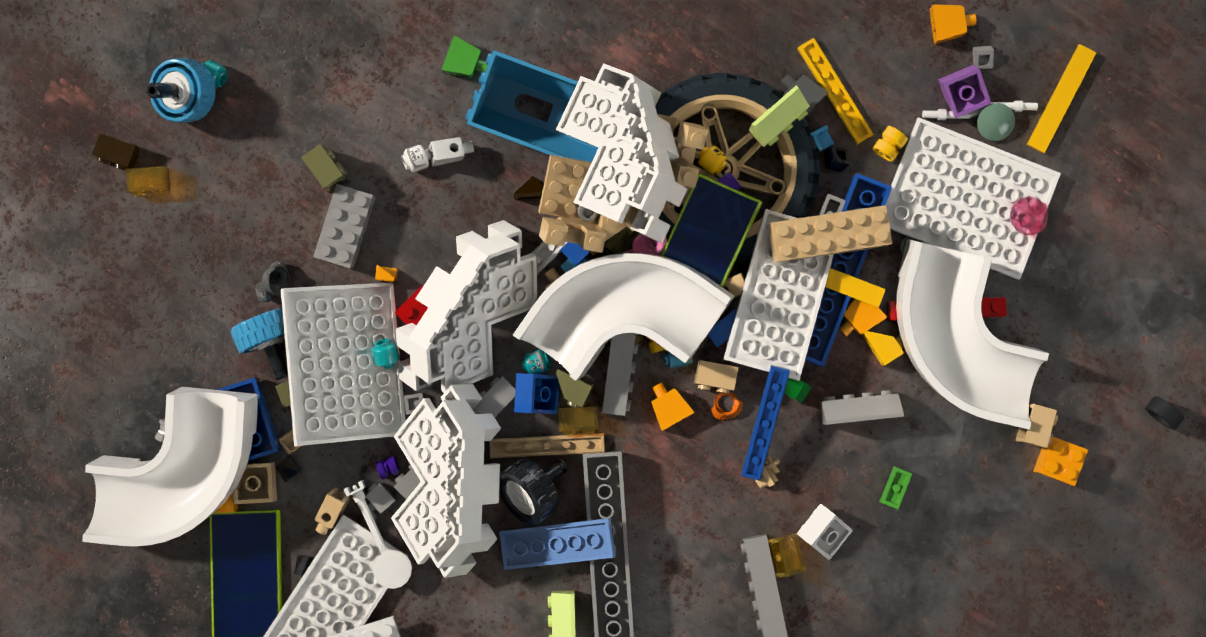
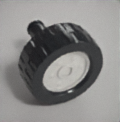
M519 459L500 473L499 494L506 507L515 517L528 525H538L557 510L559 496L553 482L562 476L563 473L567 472L568 466L564 460L557 459L555 463H552L543 470L530 460Z

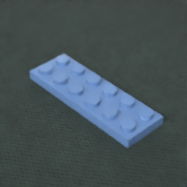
M611 518L499 531L504 570L616 557Z

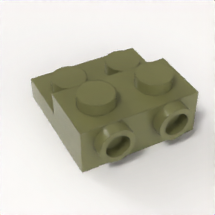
M625 227L612 236L605 246L613 254H622L633 249V241L640 233L635 230L632 232L628 227Z

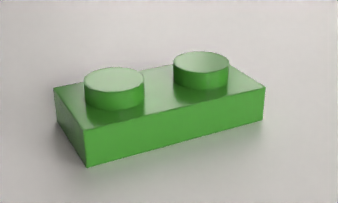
M893 466L879 502L899 509L912 473Z

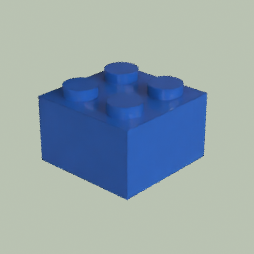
M516 373L514 412L558 414L559 380L556 375Z

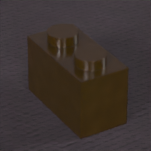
M99 133L92 155L97 157L96 161L108 165V162H112L115 164V168L126 171V168L133 170L140 148Z

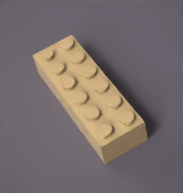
M886 205L771 222L767 225L773 264L885 247L892 244Z

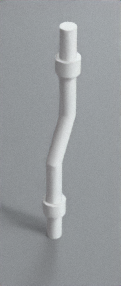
M1023 101L991 102V104H1004L1013 112L1038 109V103H1023ZM982 108L958 118L954 117L952 111H947L946 109H938L937 111L923 110L922 118H937V120L970 119L978 116Z

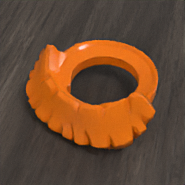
M730 391L728 394L719 393L714 399V407L711 411L716 419L728 420L732 417L735 418L742 412L743 402L738 400L737 396ZM722 396H730L733 399L732 411L724 412L719 407L718 400Z

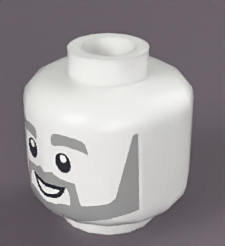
M421 145L405 149L404 155H402V161L406 170L409 169L411 172L426 169L429 166L428 160H431L429 150H424Z

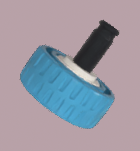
M174 58L162 62L153 72L150 84L146 89L157 113L168 121L180 123L197 121L206 116L213 106L216 91L214 79L210 71L201 62L188 58Z
M282 308L252 317L231 329L234 343L240 354L265 350L272 371L276 375V380L288 377L287 363L279 345L285 340Z

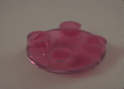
M1024 197L1016 201L1010 211V220L1013 227L1024 235H1034L1041 232L1048 220L1046 204L1033 197Z

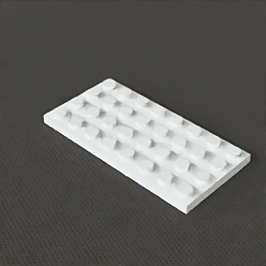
M765 209L723 360L769 372L771 365L790 369L788 378L799 381L833 255L773 264L767 225L771 222L798 218Z
M343 514L263 637H329L363 626L388 589L380 585L374 577V562L381 553L371 531ZM384 540L388 550L401 551Z

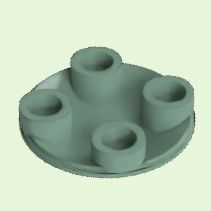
M1001 103L984 106L977 119L979 133L990 141L1005 139L1011 134L1015 126L1013 111Z

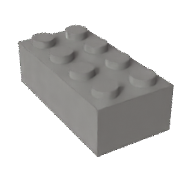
M336 184L313 257L353 270L376 197L372 194Z

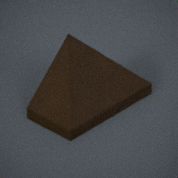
M532 176L514 193V199L541 198L544 185Z

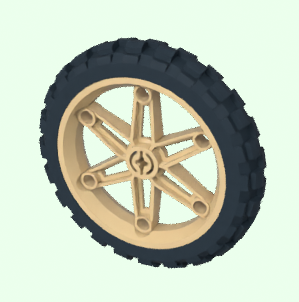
M727 72L697 75L666 89L660 95L655 106L657 114L677 118L674 130L680 125L681 121L684 122L688 118L700 113L702 127L708 130L705 147L710 148L712 143L709 126L714 125L722 152L727 156L724 175L732 170V175L737 180L741 171L766 181V185L761 186L737 180L742 189L777 196L778 198L770 209L771 211L795 218L808 217L816 200L819 187L820 160L818 159V148L814 136H810L811 131L806 119L803 118L800 121L796 119L792 123L793 127L787 133L782 131L777 136L779 139L776 143L782 155L784 168L783 180L744 165L762 146L751 132L728 148L716 110H734L757 120L785 95H782L774 87L763 81L760 82L750 76L741 74H727ZM710 110L714 113V117L708 119L704 116V112ZM752 138H755L757 142L737 161L732 154ZM700 151L695 152L694 158L700 159L698 155ZM699 168L700 174L715 181L723 177L721 172L719 174H709L706 170ZM773 183L781 185L780 192L773 191ZM690 187L687 188L686 194L681 202V205H684L688 197V194L691 190ZM711 187L695 199L691 210L715 192L726 228L730 229V222L735 221L739 224V230L735 232L740 233L743 223L738 199L732 197L734 215H729L723 194ZM668 202L665 203V210L661 212L658 218L671 225L666 234L667 240L679 216L674 210L675 205H670ZM762 218L752 224L733 267L750 264ZM685 220L682 229L688 231L684 243L676 240L672 251L707 267L723 268L735 240L717 232L699 228Z

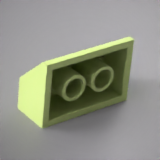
M797 85L752 123L749 131L763 147L767 144L772 146L779 139L777 136L782 131L787 133L793 127L792 123L796 119L800 121L808 114L806 110L810 106Z
M575 590L552 591L551 596H548V608H552V615H548V627H552V635H549V637H576Z

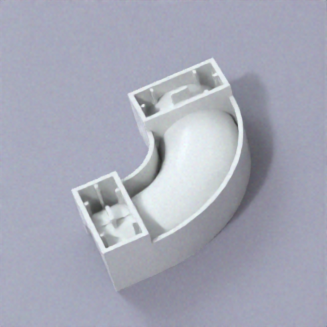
M907 239L898 274L900 278L896 310L900 336L912 364L931 388L960 409L977 417L1030 430L1032 423L1029 418L1031 389L1037 371L1041 364L1048 360L1049 353L1038 348L999 340L986 327L982 317L981 302L992 259Z
M649 253L613 254L580 264L555 280L534 303L513 336L519 340L531 343L553 357L569 372L570 377L575 381L585 376L605 347V344L614 336L622 333L645 335L686 363L692 358L735 296L706 275L677 260Z
M180 387L167 394L164 441L159 453L153 460L141 462V459L103 455L86 464L85 473H91L95 480L96 502L91 523L83 534V542L118 546L153 545L183 535L215 513L234 492L247 466L252 437L256 433L258 394Z

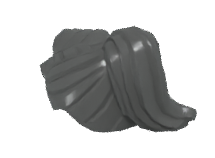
M275 261L264 272L262 282L256 285L255 291L259 302L266 303L272 300L273 295L280 296L281 289L287 288L291 283L287 266L283 262Z

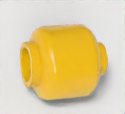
M706 146L698 154L700 156L699 165L709 174H719L727 165V156L717 146H711L710 148Z

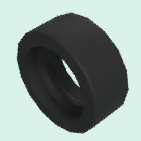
M1154 396L1145 407L1146 411L1154 419L1172 430H1176L1185 419L1179 410L1157 396Z

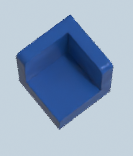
M567 242L560 249L576 266L587 256L589 258L592 256L588 250H583L576 243Z

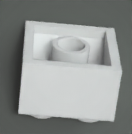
M820 504L806 523L802 525L797 535L830 560L853 530L834 513Z

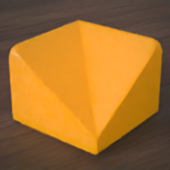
M377 265L375 279L377 281L395 283L397 282L398 269Z

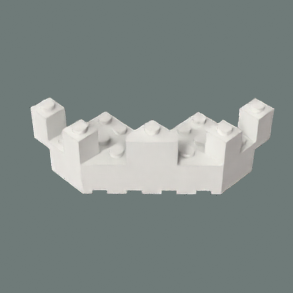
M603 63L595 81L580 77L556 128L557 131L598 148L574 203L621 224L631 205L639 210L631 229L663 243L671 225L658 218L666 202L678 207L680 206L687 188L675 182L670 160L673 161L679 158L670 123L657 115L655 106L661 92L633 74Z
M502 220L488 225L487 239L473 231L456 236L457 254L462 256L451 274L437 266L415 298L428 307L417 326L410 323L396 328L397 346L410 354V358L398 362L400 380L415 391L433 385L432 382L441 379V391L445 393L450 385L472 384L493 375L491 325L530 310L537 301L536 255L530 253L520 257L522 230Z
M473 384L450 385L441 396L442 403L437 409L430 398H423L394 435L395 440L421 482L391 519L417 564H424L431 556L444 578L466 575L477 563L471 553L487 551L497 540L489 524H482V505L499 503L500 464H484V441H491L501 427L492 413L475 414L473 412V409L482 399Z

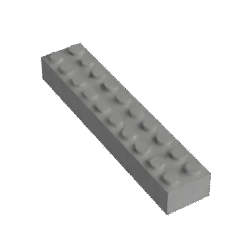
M622 452L583 454L587 521L611 518L616 556L614 558L590 560L595 637H634Z

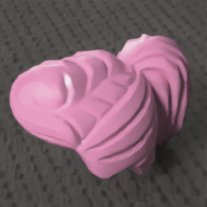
M640 233L633 241V249L624 253L659 255L667 244L666 236L663 243H660Z

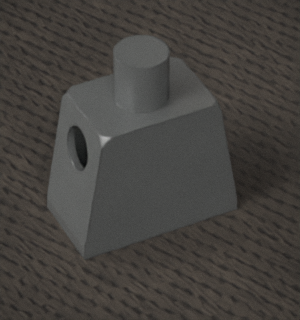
M788 73L781 80L788 88L783 95H786L797 85L810 106L806 110L808 113L828 94L825 89L805 75H802L796 81Z

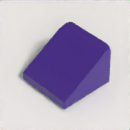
M730 172L717 180V182L735 190L741 188V185ZM722 193L726 199L730 197L729 195Z

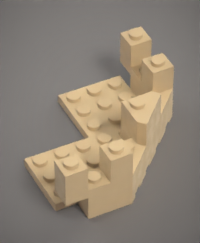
M657 114L660 118L670 123L673 133L677 118ZM681 121L678 136L674 137L679 158L673 161L670 160L675 182L684 187L695 188L699 168L693 165L696 148L704 150L708 130L699 124ZM550 155L538 212L557 217L556 219L542 218L539 237L545 244L565 246V242L576 243L583 250L603 253L606 240L625 227H628L632 232L634 231L631 229V226L639 210L630 205L622 224L601 214H598L593 221H583L578 216L577 210L579 205L574 203V200L592 162Z

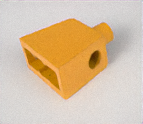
M932 5L929 9L934 44L962 37L967 33V26L976 25V15H965L964 6Z
M853 298L843 315V319L846 322L839 330L846 337L853 330L858 335H861L886 319L887 316L879 307Z
M662 382L652 387L658 398L651 401L662 431L694 413L675 388L667 392Z

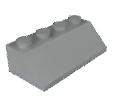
M893 390L881 391V395L874 396L873 392L862 393V397L855 398L854 394L843 395V399L836 400L835 396L824 397V401H819L821 423L824 425L904 417L899 394H893Z

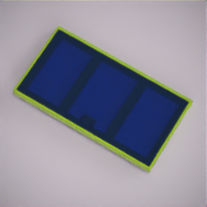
M698 173L696 186L691 188L661 256L686 264L723 287L763 202Z
M280 510L213 513L210 516L212 637H263L282 609Z

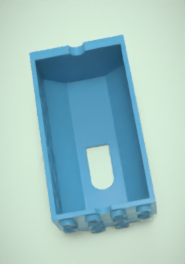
M493 50L492 54L489 53L485 63L488 65L486 72H482L479 78V83H482L479 91L475 90L472 101H474L473 108H469L466 114L467 124L548 155L592 162L598 150L597 147L556 130L578 81ZM521 94H527L554 104L548 121L545 122L519 112L515 108V99Z

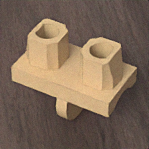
M770 455L766 457L760 481L756 480L759 488L768 485L771 487L778 481L775 474L780 472L776 466L780 463L779 459L773 461Z

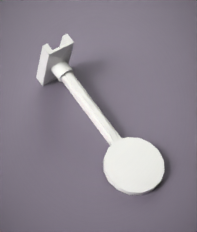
M362 480L358 482L360 488L354 485L352 486L354 491L347 487L344 489L346 496L352 495L355 503H358L381 553L373 566L375 579L385 588L395 589L403 586L409 580L412 571L411 562L407 555L401 551L387 549L365 501L366 496L363 489L366 488V484Z

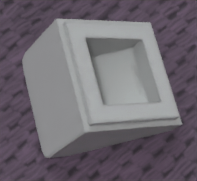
M992 46L973 47V65L979 69H993L994 49Z

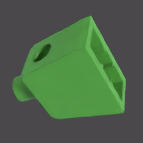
M454 36L441 70L444 74L473 79L476 71L486 72L488 65L485 64V61L480 60L482 56L481 50Z

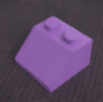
M975 65L938 79L943 96L955 118L991 104L980 69Z

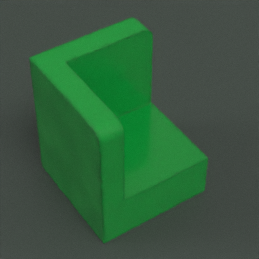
M788 378L784 394L798 403H802L812 387L802 380L798 381Z

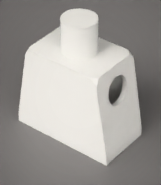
M461 137L430 142L428 150L431 155L432 167L463 160L464 154L474 152L472 141L462 143ZM450 148H454L456 152H452Z

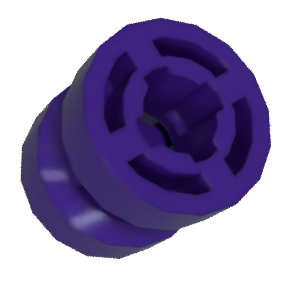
M395 456L389 457L386 461L380 460L376 462L381 480L388 478L389 475L395 476L400 474V468Z

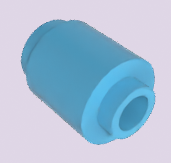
M668 350L667 353H664L665 365H669V368L688 366V364L693 363V358L684 363Z

